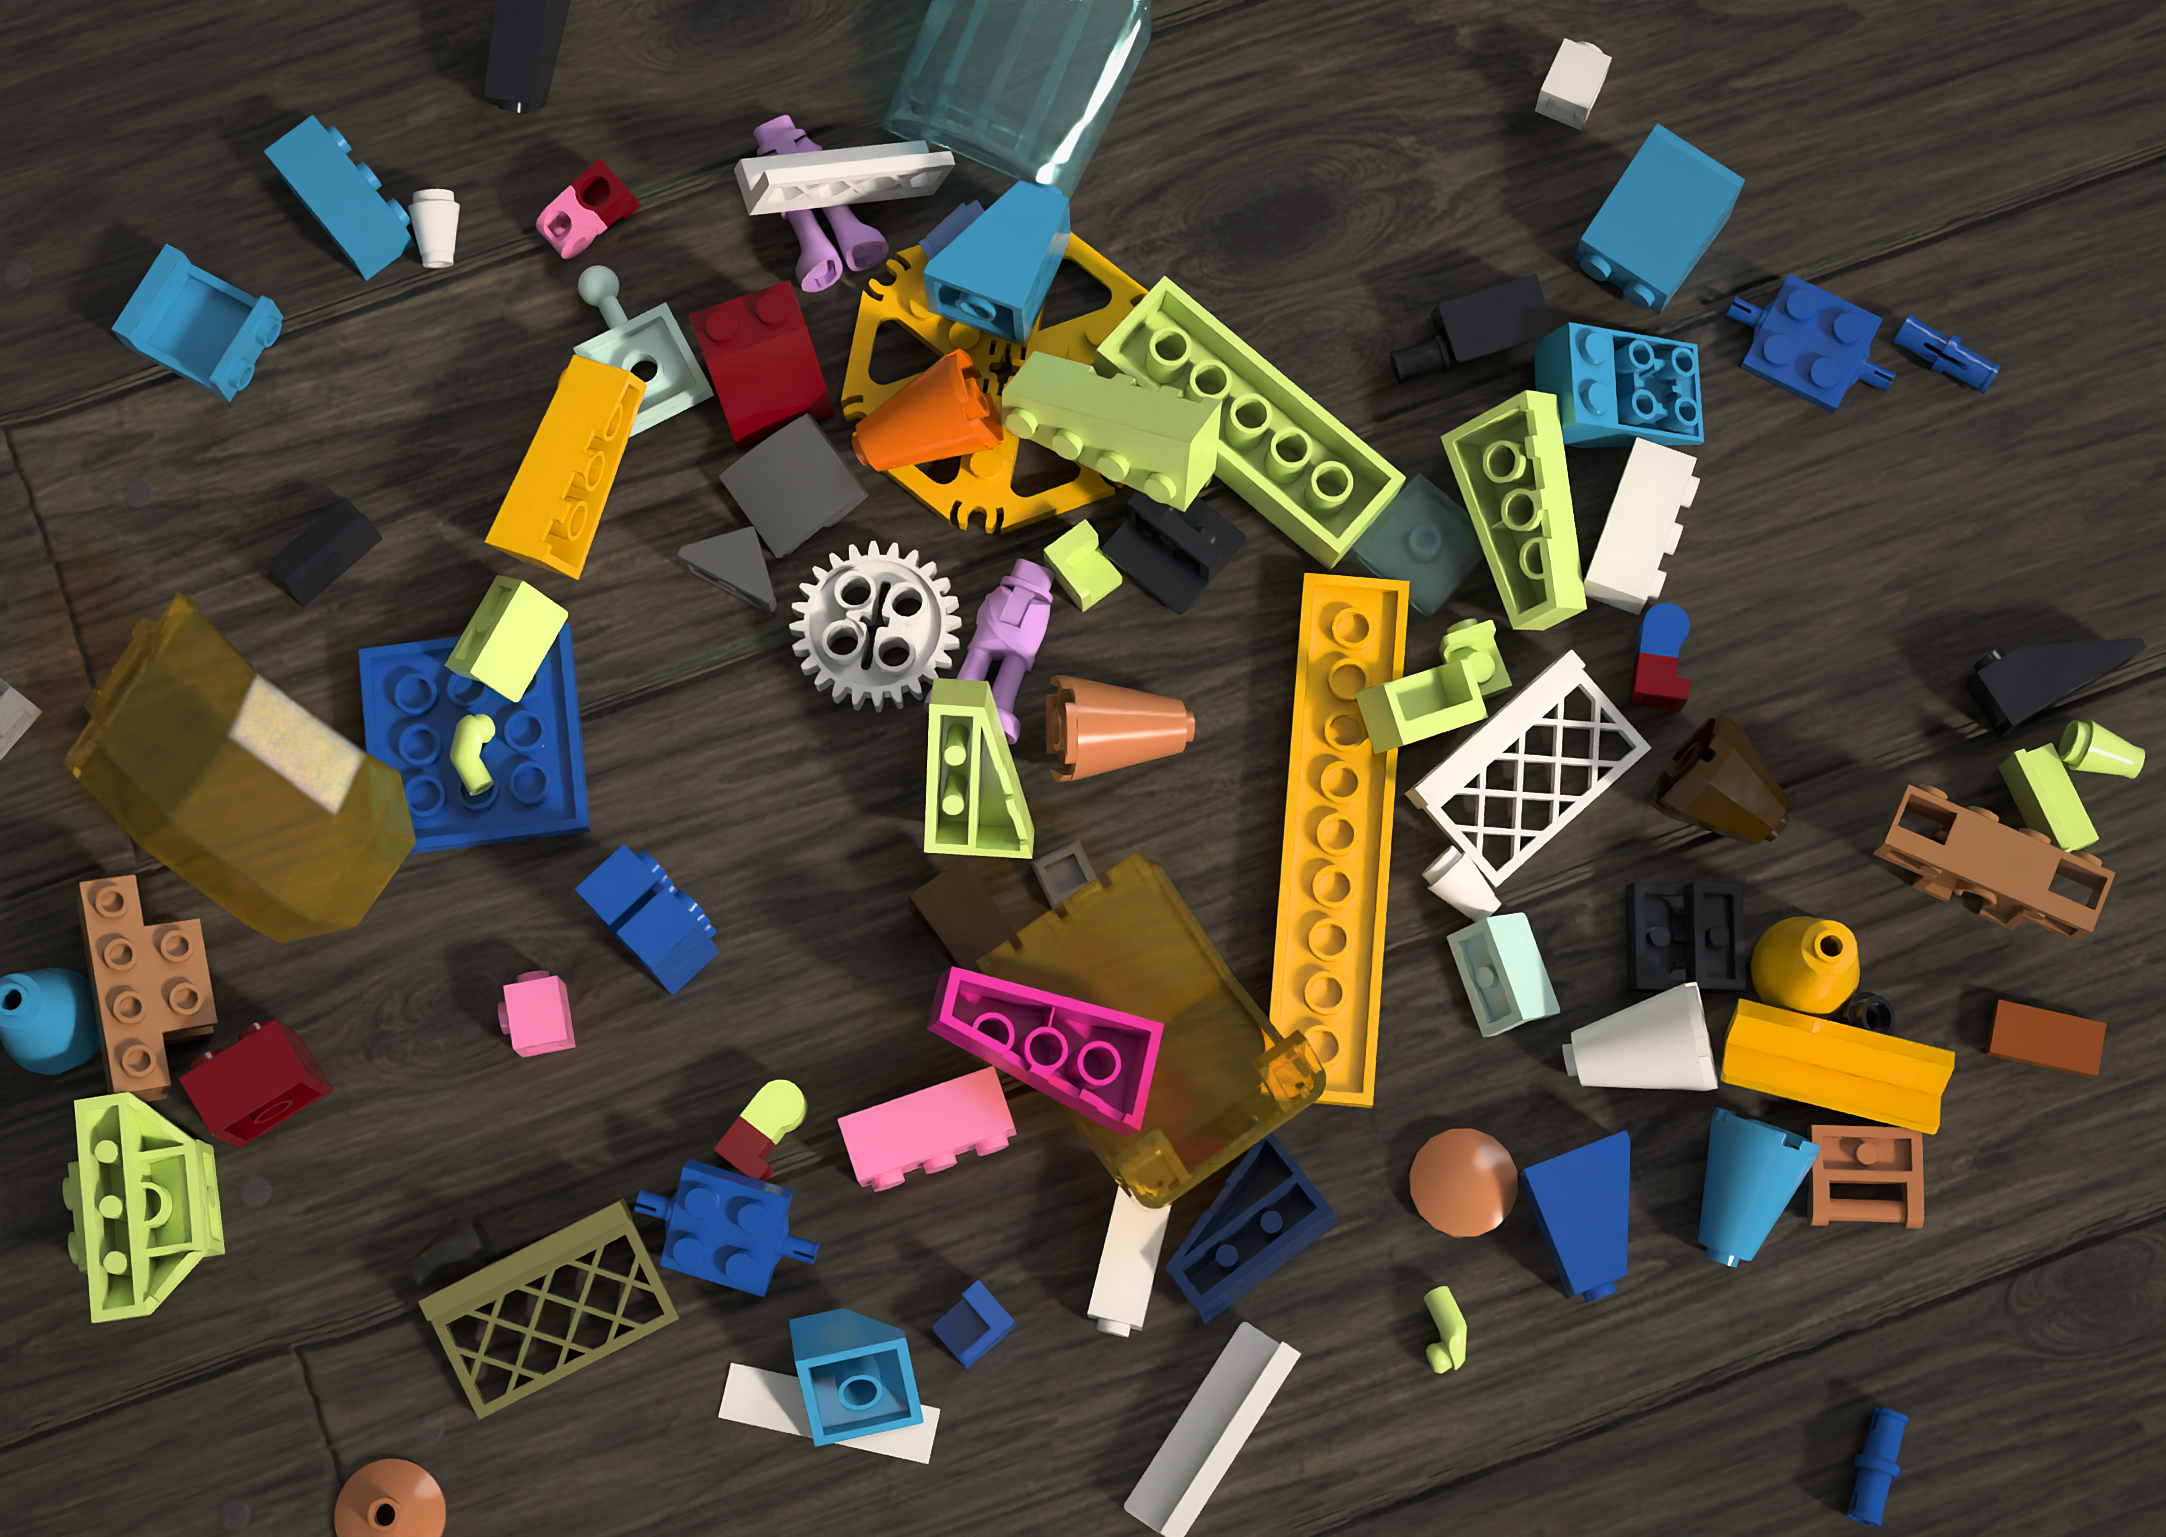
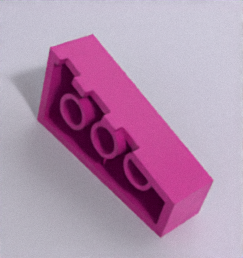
M953 966L939 976L927 1025L928 1030L1124 1138L1139 1132L1141 1129L1164 1023Z

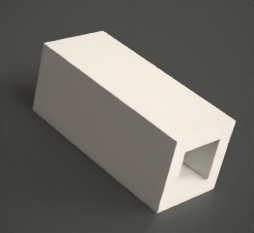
M1119 1183L1087 1313L1088 1318L1098 1320L1096 1330L1122 1337L1129 1336L1130 1328L1142 1331L1173 1203V1196Z

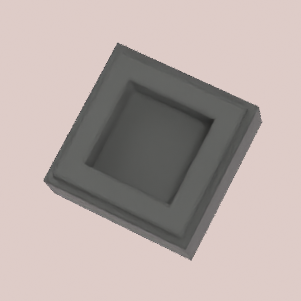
M1079 840L1030 862L1053 913L1102 891L1101 885Z

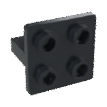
M1137 490L1127 502V519L1104 544L1102 552L1105 557L1175 613L1182 615L1243 546L1246 535L1197 496L1186 511L1183 512L1166 503L1156 502L1147 494Z

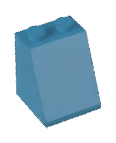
M1657 123L1580 239L1574 259L1580 262L1581 268L1592 278L1599 281L1607 280L1623 290L1624 296L1633 305L1641 309L1650 308L1660 315L1728 221L1745 179Z
M1019 180L927 263L923 276L929 312L1025 347L1071 240L1069 198L1064 196L1058 188L1048 183L1036 182L1032 185Z

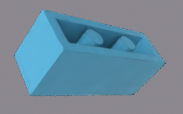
M311 115L264 150V153L282 180L367 281L415 245L406 229L412 221L394 198L386 203L376 190L382 185L365 162L362 161L355 166L346 154L352 149L336 127L331 125L325 130L314 115Z

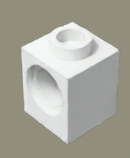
M1564 38L1540 90L1535 112L1582 131L1605 81L1612 57L1603 54L1598 47L1591 43L1583 41L1576 43Z

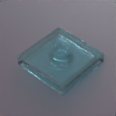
M1418 473L1350 547V553L1381 579L1410 581L1408 602L1428 619L1485 558L1470 514L1421 473Z

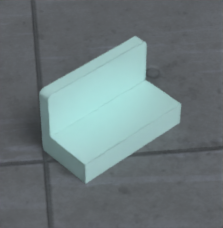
M1524 913L1486 917L1446 936L1483 1038L1496 1036L1527 1021L1547 1018L1560 1013L1559 1004Z

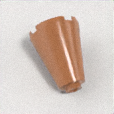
M1056 675L1050 680V684L1057 686L1058 691L1057 694L1047 695L1045 744L1047 754H1057L1059 768H1050L1051 776L1055 782H1071L1182 753L1186 742H1192L1194 739V714L1192 710H1185L1184 703L1180 699L1068 675Z

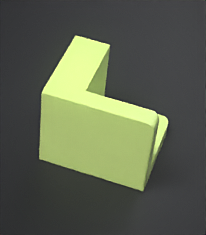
M1086 519L1043 549L1045 566L1056 574L1055 579L1082 613L1122 583V576L1108 558L1103 555L1099 548L1098 534Z

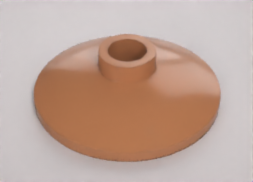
M402 1459L378 1460L359 1469L343 1486L335 1506V1531L337 1537H442L446 1524L445 1498L438 1482L423 1467ZM385 1504L391 1505L395 1511V1518L388 1526L381 1525L377 1520V1512Z

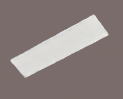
M731 1363L719 1418L813 1438L799 1377ZM921 1405L924 1423L835 1443L928 1464L940 1409Z

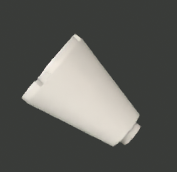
M1697 982L1683 983L1571 1032L1572 1043L1562 1045L1568 1076L1578 1075L1582 1086L1696 1091L1718 1088L1709 1033H1707L1704 1019L1705 1014Z

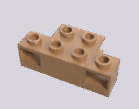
M1908 784L1897 795L1873 855L1917 873L1912 885L1913 888L1945 902L1949 901L1953 890L1959 896L1962 895L1963 891L1977 894L1984 898L1977 916L2010 930H2014L2024 921H2028L2075 942H2079L2093 932L2116 874L2101 867L2102 861L2099 858L2083 851L2072 850L2068 853L2050 845L2051 840L2038 831L2027 828H2020L2017 831L1998 823L1999 817L1984 808L1969 806L1966 809L1947 801L1948 796L1943 791L1929 785L1918 784L1914 787ZM1904 809L1940 823L1941 825L1935 829L1932 837L1945 842V845L1898 826ZM2055 873L2092 889L2086 906L2048 890Z
M135 875L79 882L76 902L108 1095L130 1092L143 1102L166 1099L171 1087L164 1045L212 1038L214 1034L213 1025L218 1024L200 918L144 926Z

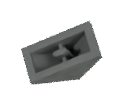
M754 526L698 541L680 548L677 558L683 571L773 618L775 617L779 607Z

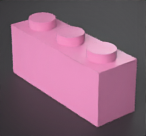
M994 1066L838 1119L857 1180L862 1188L872 1184L874 1192L886 1190L905 1182L903 1173L924 1167L926 1174H930L957 1164L956 1155L976 1149L978 1156L999 1151L1009 1146L1008 1137L1017 1135Z

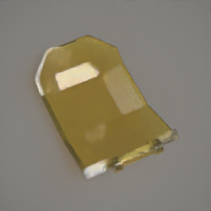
M178 591L157 623L144 617L139 619L131 631L134 638L99 689H92L83 701V706L92 715V718L63 759V763L141 848L245 925L281 944L357 927L417 843L400 771L361 750L263 677L198 610L197 602Z

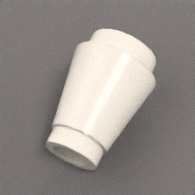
M428 189L417 191L412 194L413 204L408 206L420 255L422 256V265L427 268L452 266L454 264L453 255L460 205L454 202V193L449 190Z
M1453 845L1441 853L1422 873V876L1430 883L1427 889L1468 918H1472L1475 923L1490 917L1501 905V902L1494 896V892L1466 851L1460 853Z

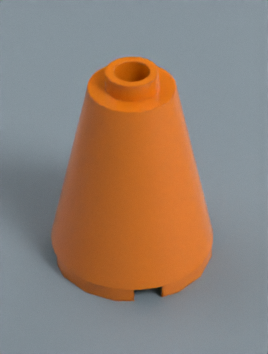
M961 348L948 352L856 424L857 435L852 437L851 440L855 454L862 465L867 466L870 464L879 472L991 450L1001 444L999 441L1004 440V433L1000 416L991 393L984 394L976 379L981 378L982 375L970 356Z

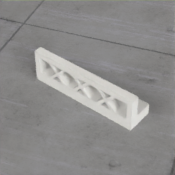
M925 140L740 159L734 168V172L749 215L934 195L956 164L951 151L929 153Z

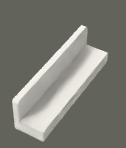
M1242 1322L1125 1502L1124 1509L1164 1537H1184L1301 1353L1283 1341L1279 1344L1248 1322Z

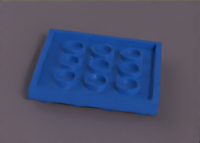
M564 623L518 702L509 701L482 682L459 676L444 666L461 636L358 649L374 852L379 859L591 832L572 628L569 623ZM481 713L489 716L495 726V734L489 742H483L479 756L494 784L483 793L471 796L450 759V749L457 723L467 715L475 716Z

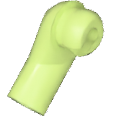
M481 713L475 716L467 715L457 723L450 749V759L471 796L483 793L494 784L479 756L483 742H489L495 734V726L489 716Z

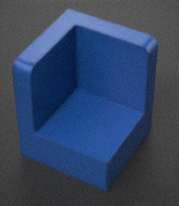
M979 1279L962 1293L964 1298L933 1325V1331L966 1369H969L1017 1326L1015 1321Z

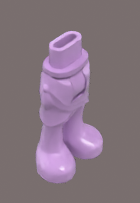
M783 115L764 123L753 132L760 146L757 150L758 157L823 151L820 145L813 143L807 137L805 130L795 128L788 115ZM848 205L821 207L834 231L843 258L851 270L863 271L869 269L886 257L889 252V246L885 238L877 229L862 224L852 213ZM811 209L780 212L782 219H788L800 243L801 255L795 272L803 291L818 292L833 285L841 276L843 270L842 262L834 246L825 236Z
M1017 559L1011 575L1002 577L1000 586L992 593L986 595L985 601L977 613V629L967 647L968 654L956 679L984 681L991 662L1003 661L991 692L1008 744H1015L1020 734L1021 723L1013 714L1014 703L1025 671L1031 672L1035 655L1047 628L1050 607L1053 601V596L1049 593V590L1056 576L1052 570L1024 559ZM932 689L923 704V708L928 713Z

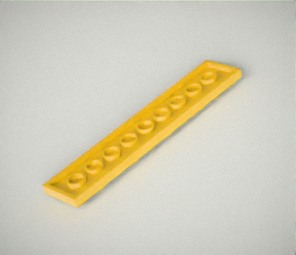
M1304 573L1263 1099L1372 1108L1398 747L1378 754L1374 753L1355 693L1403 678L1410 581Z

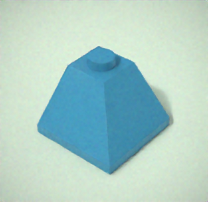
M845 1308L789 1320L795 1365L815 1447L924 1423L904 1330Z

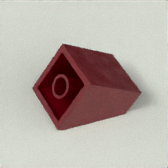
M790 280L689 314L737 450L763 442L805 414H811L816 422L835 416L813 344Z

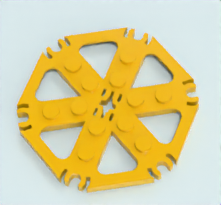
M1071 232V240L1063 259L1074 261L1110 290L1112 299L1103 309L1040 330L1045 305L1044 301L1028 342L1023 347L929 312L923 276L925 267L930 262L920 245L897 252V261L889 259L886 262L887 271L896 278V281L890 286H883L872 278L868 284L872 295L876 299L868 296L864 290L862 292L841 398L846 422L853 421L856 418L864 419L921 374L918 373L887 385H880L872 381L869 376V368L877 329L884 321L894 320L941 358L948 352H953L960 348L964 350L982 375L981 378L976 379L982 391L984 386H988L987 393H991L1002 423V396H999L1000 385L997 374L991 372V370H999L1002 367V363L1006 361L1007 350H1011L1010 363H1012V370L1015 373L1020 370L1034 351L1093 366L1096 349L1135 308L1134 305L1139 304L1149 292ZM899 262L905 264L909 269L905 271ZM992 344H996L994 355H990ZM1023 349H1026L1025 360H1022ZM1009 376L1007 384H1004V388L1008 385V383L1012 380L1014 376ZM1002 427L1004 440L999 441L1000 445L991 450L962 455L959 473L955 480L948 484L934 482L914 465L882 471L950 526L951 516L956 506H959L957 514L959 528L966 530L968 518L972 513H984L987 516L985 528L988 534H993L998 522L997 514L1000 513L1004 514V521L1000 528L1002 535L1115 494V487L1107 484L1102 479L1104 476L1102 473L1072 460L1081 468L1079 476L1074 481L1030 497L1016 495L1011 489L1020 437ZM856 432L852 433V437L857 435ZM1108 479L1116 487L1122 488L1125 485L1124 483Z

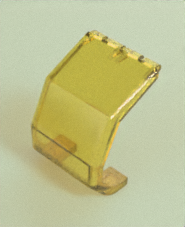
M1136 850L1105 872L1112 885L1104 889L1097 878L1061 902L1067 916L1060 920L1055 911L1050 909L1016 933L1023 945L1019 949L1014 951L1009 941L1005 940L975 962L983 975L1164 1023L1139 1132L1124 1138L1056 1100L1130 1200L1140 1210L1147 1213H1156L1167 1208L1309 1108L1324 1092L1326 1073L1308 1039L1299 1030H1296L1285 1039L1231 973L1161 865L1155 860L1145 861Z

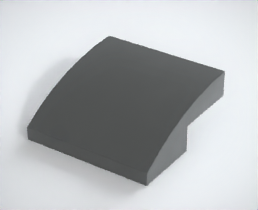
M805 414L780 429L719 475L721 481L776 558L782 559L788 557L823 526L832 528L869 496L811 414Z

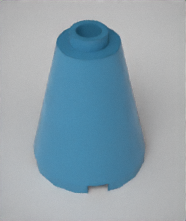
M46 968L9 974L0 978V1040L8 1055L17 1064L29 1071L51 1076L62 1074L61 1072L68 1071L76 1066L80 1067L91 1060L100 1048L90 980L66 968Z
M1716 1107L1711 1119L1698 1242L1708 1247L1705 1257L1737 1268L1740 1259L1746 1261L1753 1259L1817 1159L1821 1144L1810 1142L1805 1137L1753 1118H1747V1120L1735 1116V1112Z

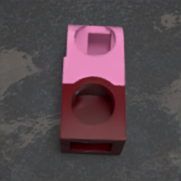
M598 158L545 208L537 219L536 228L562 258L570 259L584 251L592 243L596 235L603 233L618 218L623 216L627 219L641 205L602 159Z

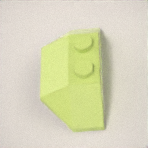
M130 1092L74 1100L92 1323H101L151 1315L208 1252L198 1141Z

